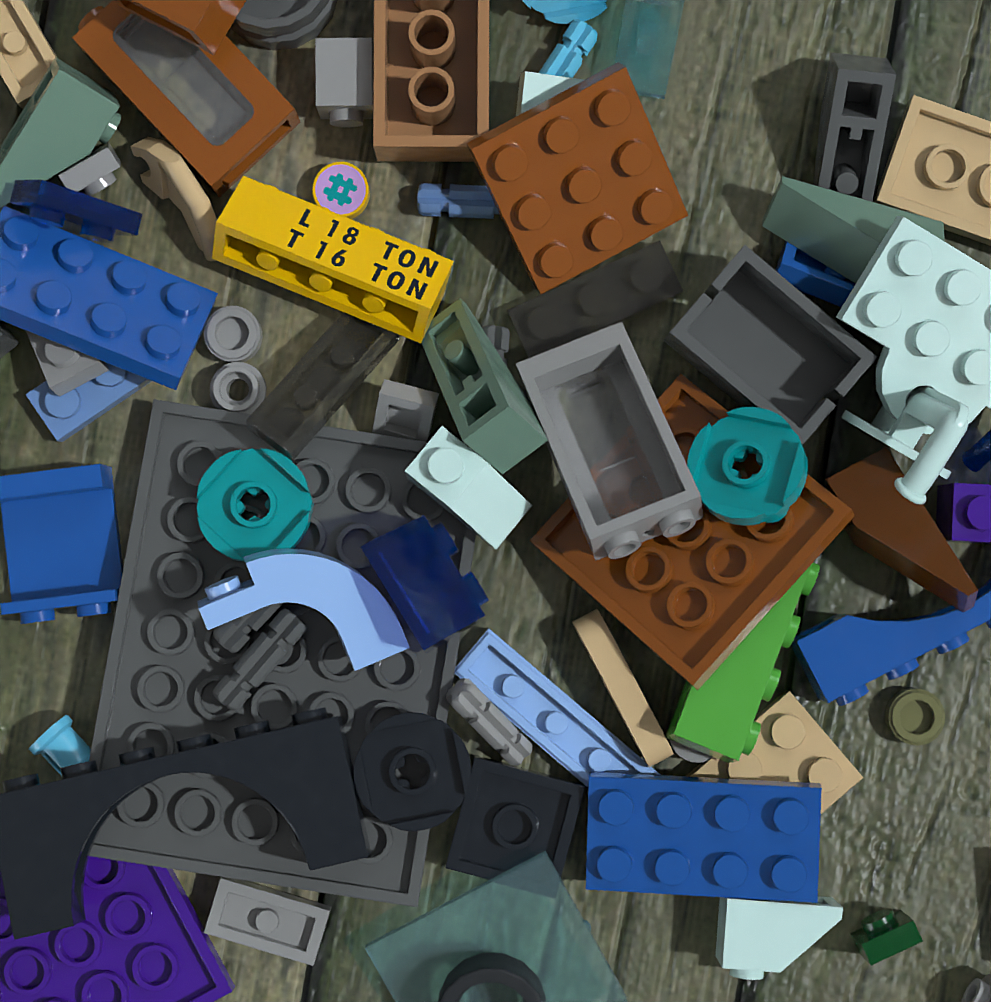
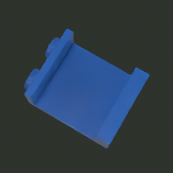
M94 464L0 476V504L12 602L0 603L1 615L20 613L21 624L56 620L54 610L56 608L76 606L77 617L112 613L111 602L118 601L123 573L112 467Z

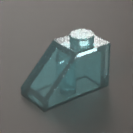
M624 0L614 64L620 62L626 66L638 95L665 99L685 0Z

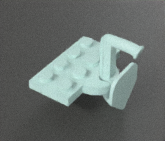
M897 216L836 316L839 320L884 346L876 365V390L883 406L871 424L847 410L843 413L842 418L914 460L905 476L895 480L894 486L906 499L920 505L926 502L925 494L939 475L945 479H948L951 471L944 468L967 431L968 424L985 407L991 409V270L907 218ZM922 434H931L920 453L915 451L914 447Z

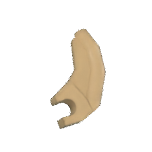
M151 137L131 146L133 155L142 157L150 170L140 175L142 182L161 199H171L182 212L198 248L204 252L205 259L216 261L212 259V250L217 218L208 196L180 153L164 140Z

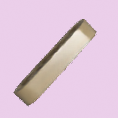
M598 609L572 621L580 640L647 766L650 768L674 755L666 736Z

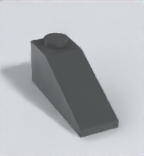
M841 53L830 54L821 106L813 185L873 201L896 79V73L887 58Z

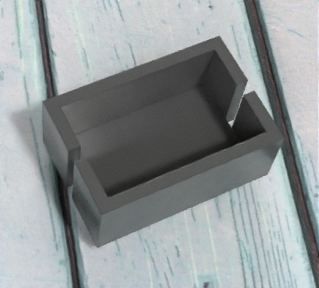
M746 245L741 248L663 340L741 407L763 408L782 416L799 436L802 445L835 408L836 405L833 402L844 397L877 358V356ZM823 396L826 398V399H824V400H822V401L819 402V400H820Z

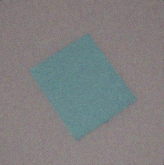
M546 851L365 945L366 952L395 1002H438L439 992L448 973L462 960L481 953H505L523 961L539 977L546 995V1002H627L624 990L591 933V924L583 919ZM484 982L470 987L463 993L460 1002H523L515 989L501 983Z

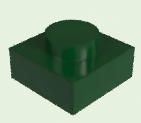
M892 909L877 911L861 921L863 928L850 933L859 954L871 966L923 942L914 920L902 910L895 913Z

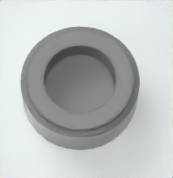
M226 306L218 309L209 317L204 329V338L208 349L217 358L227 363L248 361L258 352L262 344L263 334L259 321L251 312L239 306Z

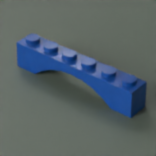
M991 578L982 587L978 588L974 607L964 613L949 605L926 615L898 620H872L836 614L797 634L791 647L817 698L827 703L836 700L838 706L846 705L869 692L866 683L886 674L888 680L899 678L919 666L917 657L936 648L938 654H943L962 646L970 640L966 632L985 622L988 628H991Z

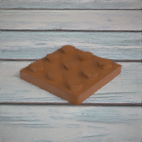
M620 62L466 143L529 277L540 295L688 216L627 68Z

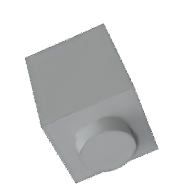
M315 38L316 108L320 119H330V125L335 127L351 128L362 126L363 119H373V38Z

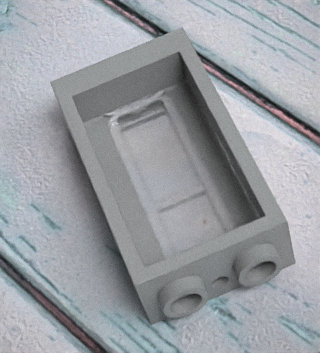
M622 321L516 363L523 390L548 439L546 442L595 561L606 556L611 559L625 557L635 552L642 542L662 534L665 537L680 535L690 530L697 520L703 518L700 492Z

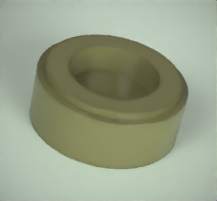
M905 688L895 693L888 701L885 708V723L890 733L896 739L910 745H925L935 740L941 733L945 723V712L940 700L931 692L919 688Z

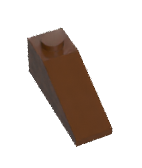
M887 447L826 479V489L849 506L854 513L853 519L844 527L854 545L963 613L974 607L978 589L925 506L909 501L895 488V480L900 477L903 478L905 475Z

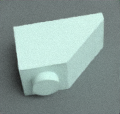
M443 426L440 427L405 470L407 478L495 550L498 549L532 507L488 462Z
M818 896V903L720 897L716 958L722 968L730 969V976L740 979L760 980L764 978V972L780 973L842 919L843 907L833 897Z

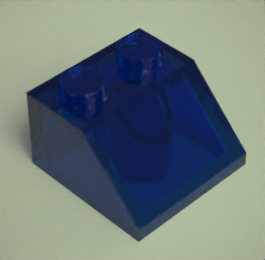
M421 516L361 546L426 654L485 618L486 615L480 606L488 602L489 599L471 571L461 576L450 557L459 552L441 522L431 527L426 517Z

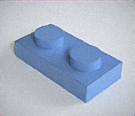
M106 363L109 371L60 397L49 388L47 380L25 395L55 439L63 442L152 381Z

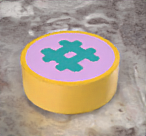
M347 162L328 164L318 172L313 182V197L317 206L326 207L332 212L349 219L359 216L369 202L370 190L367 179L363 172L353 164Z

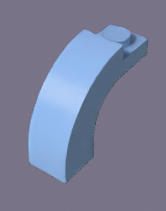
M285 548L272 549L245 556L243 559L252 579L241 583L238 575L225 578L206 587L204 590L207 597L197 601L198 609L207 630L271 604L289 602L314 608L333 623L347 658L355 671L410 648L394 611L381 593L365 577L346 563L319 552Z

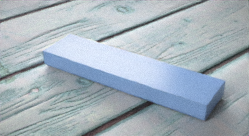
M490 628L486 630L457 664L455 674L460 679H470L509 721L587 787L589 786L590 772L660 775L653 767L649 768L640 756Z

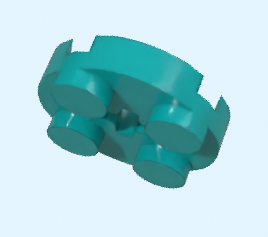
M741 407L726 412L728 417L718 420L713 426L709 422L699 431L689 450L687 466L700 492L702 505L715 517L731 524L749 526L763 522H777L786 516L789 507L796 502L806 483L808 460L799 436L792 430L790 424L773 411L758 407ZM748 453L756 454V461L762 466L761 470L757 474H752L748 479H741L740 473L733 469L735 461L744 462Z
M251 448L243 451L240 449L228 452L217 459L206 470L198 485L197 512L200 530L215 549L236 561L245 562L243 557L257 552L272 549H294L304 538L310 526L314 503L308 482L300 469L289 458L277 451ZM262 491L267 493L269 498L265 506L269 510L268 514L263 519L257 516L251 517L248 521L243 519L241 514L245 510V505L240 501L242 496L247 492L253 496L259 495Z

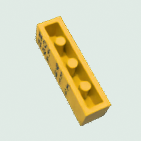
M246 176L242 177L216 221L212 259L418 343H422L440 305L454 262L429 249L418 247L386 234L377 228L369 227L334 213L326 207L317 206L280 191L274 186L263 184Z

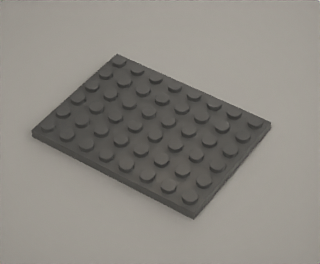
M153 399L89 761L96 760L98 771L121 766L118 755L131 751L154 747L156 758L178 753L176 741L211 734L213 745L236 740L234 728L268 720L270 731L293 727L291 715L326 707L328 718L342 717L354 771V762L364 739L383 720L402 713H424L447 723L450 703L446 699V694L453 687L476 534L407 478L405 470L428 442ZM251 448L270 449L289 458L305 476L314 503L307 533L294 549H304L331 556L358 571L387 600L402 627L410 648L355 671L347 658L333 623L314 608L289 602L283 603L258 631L252 629L248 633L250 639L238 652L231 653L219 644L213 636L214 628L207 630L198 609L197 601L207 597L204 590L206 587L220 580L238 575L240 582L243 583L252 578L245 562L236 561L219 552L207 541L200 530L197 512V491L206 470L221 456L240 449L242 451ZM262 491L259 495L253 496L247 492L242 496L240 501L245 505V510L241 514L243 519L248 521L253 516L263 519L268 514L269 510L265 506L269 498L267 493ZM284 609L290 610L305 623L307 627L306 632L294 646L289 643L285 648L288 653L258 688L253 686L249 690L252 695L240 709L236 711L228 709L214 696L213 690L226 674L231 676L235 670L232 668L262 632L267 634L271 630L269 624L277 614ZM416 754L405 755V765L396 769V776L398 780L407 779L410 783V788L421 787V777L430 774L428 762L419 763L416 759ZM179 773L155 780L124 800L102 826L89 856L418 908L430 829L403 831L389 826V824L380 821L360 800L371 849L369 857L310 871L305 853L292 827L283 815L259 793L229 778L205 773Z

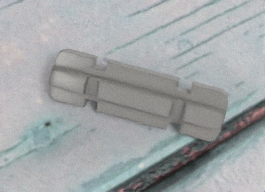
M462 678L457 681L454 687L448 690L446 694L447 701L510 765L517 766L521 764L523 759L531 754L532 743L470 679Z

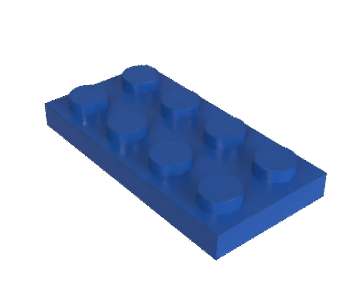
M4 206L0 212V320L177 390L214 307L218 293Z
M590 772L588 786L586 890L818 903L821 783Z

